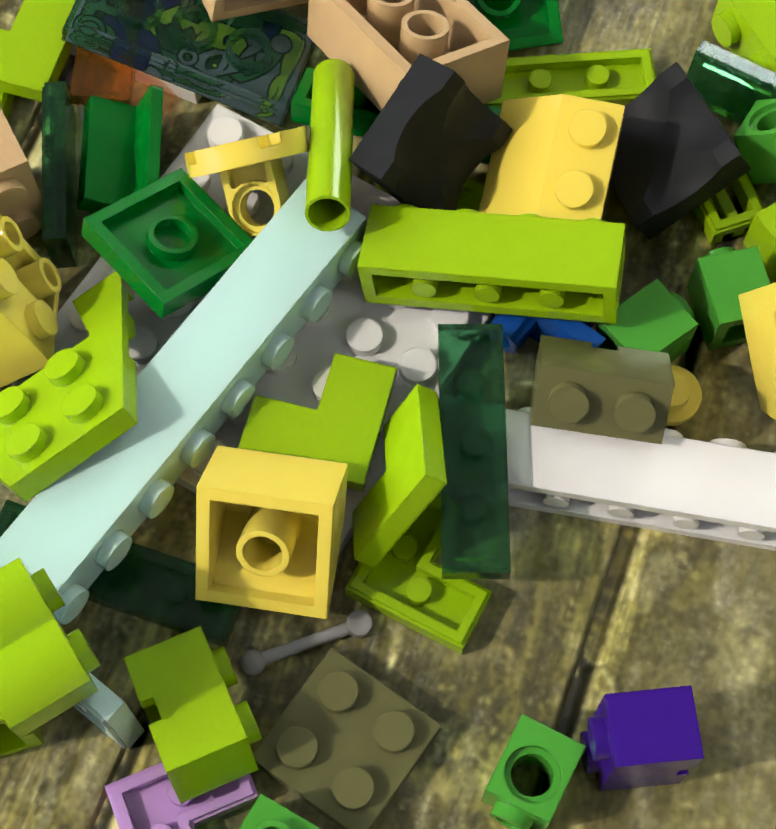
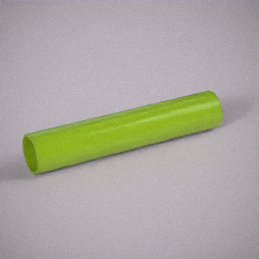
M340 59L322 61L316 66L313 73L305 218L312 227L321 231H336L343 228L348 223L351 212L352 162L349 161V158L352 155L355 74L352 67Z

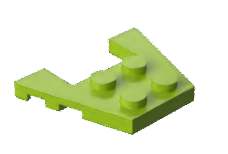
M116 271L72 301L89 336L73 348H66L55 353L42 370L19 386H11L0 392V483L25 502L138 424L136 363L129 356V341L135 337V320L128 313V302L135 300L134 290Z

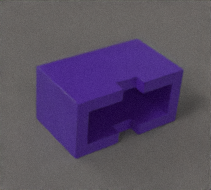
M691 685L604 695L593 716L588 718V731L580 732V743L586 746L581 755L583 768L586 774L596 773L598 792L679 784L689 774L688 769H694L704 759Z

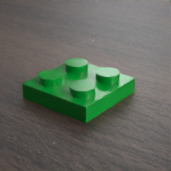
M182 168L83 219L81 232L83 238L161 319L208 293L253 241L192 178H189V175Z

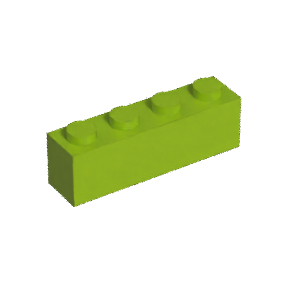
M371 204L357 268L365 302L616 324L625 262V223L606 222L596 218L584 220L547 218L531 213L507 215L481 213L473 209H459L455 211L418 208L409 204H398L395 206Z

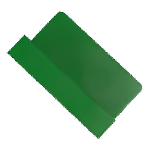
M151 84L137 106L94 95L90 96L84 106L77 209L95 213L159 180L163 87Z

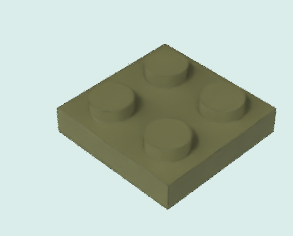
M331 647L254 750L253 755L260 769L340 828L372 829L441 731V724Z

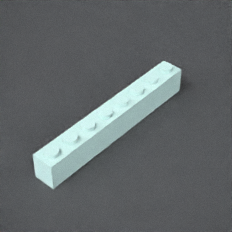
M305 179L136 377L138 424L38 493L0 537V568L20 557L31 574L42 568L45 569L65 603V606L54 612L59 623L63 625L68 624L81 612L89 597L87 589L104 569L111 571L120 564L130 550L132 534L146 517L153 519L165 509L173 496L175 489L173 484L188 466L195 468L205 460L214 446L216 439L214 434L229 416L235 419L245 411L255 394L256 388L254 385L268 368L276 370L285 362L293 349L295 335L307 321L315 323L324 314L331 302L332 290L345 275L352 277L358 272L357 265L367 225L366 216L351 207L350 219L343 228L336 231H321L312 227L305 218L307 179Z

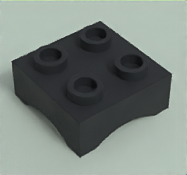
M420 53L378 117L363 136L349 161L401 204H409L418 208L456 211L460 193L471 173L487 156L502 147L513 129L486 107L469 90L465 81L454 70Z
M675 62L661 72L638 97L625 105L610 185L636 228L651 240L751 170L680 65Z

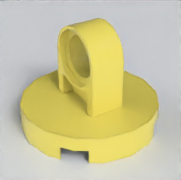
M305 126L184 153L189 178L220 173L231 218L248 235L257 236L267 224H260L250 217L247 211L249 195L254 190L266 192L274 203L275 215L290 198L281 158L309 151V141Z

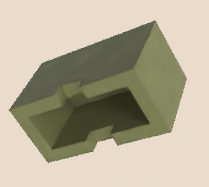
M541 335L531 389L530 425L662 444L675 385L669 353L618 346L616 351L592 347V342Z

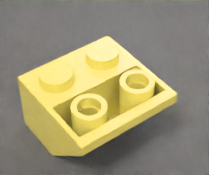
M1 214L0 388L43 369L47 361L54 355L55 336L58 331L59 293L62 288L61 278L54 264L45 257L41 258L25 241L17 224L10 217L2 216Z

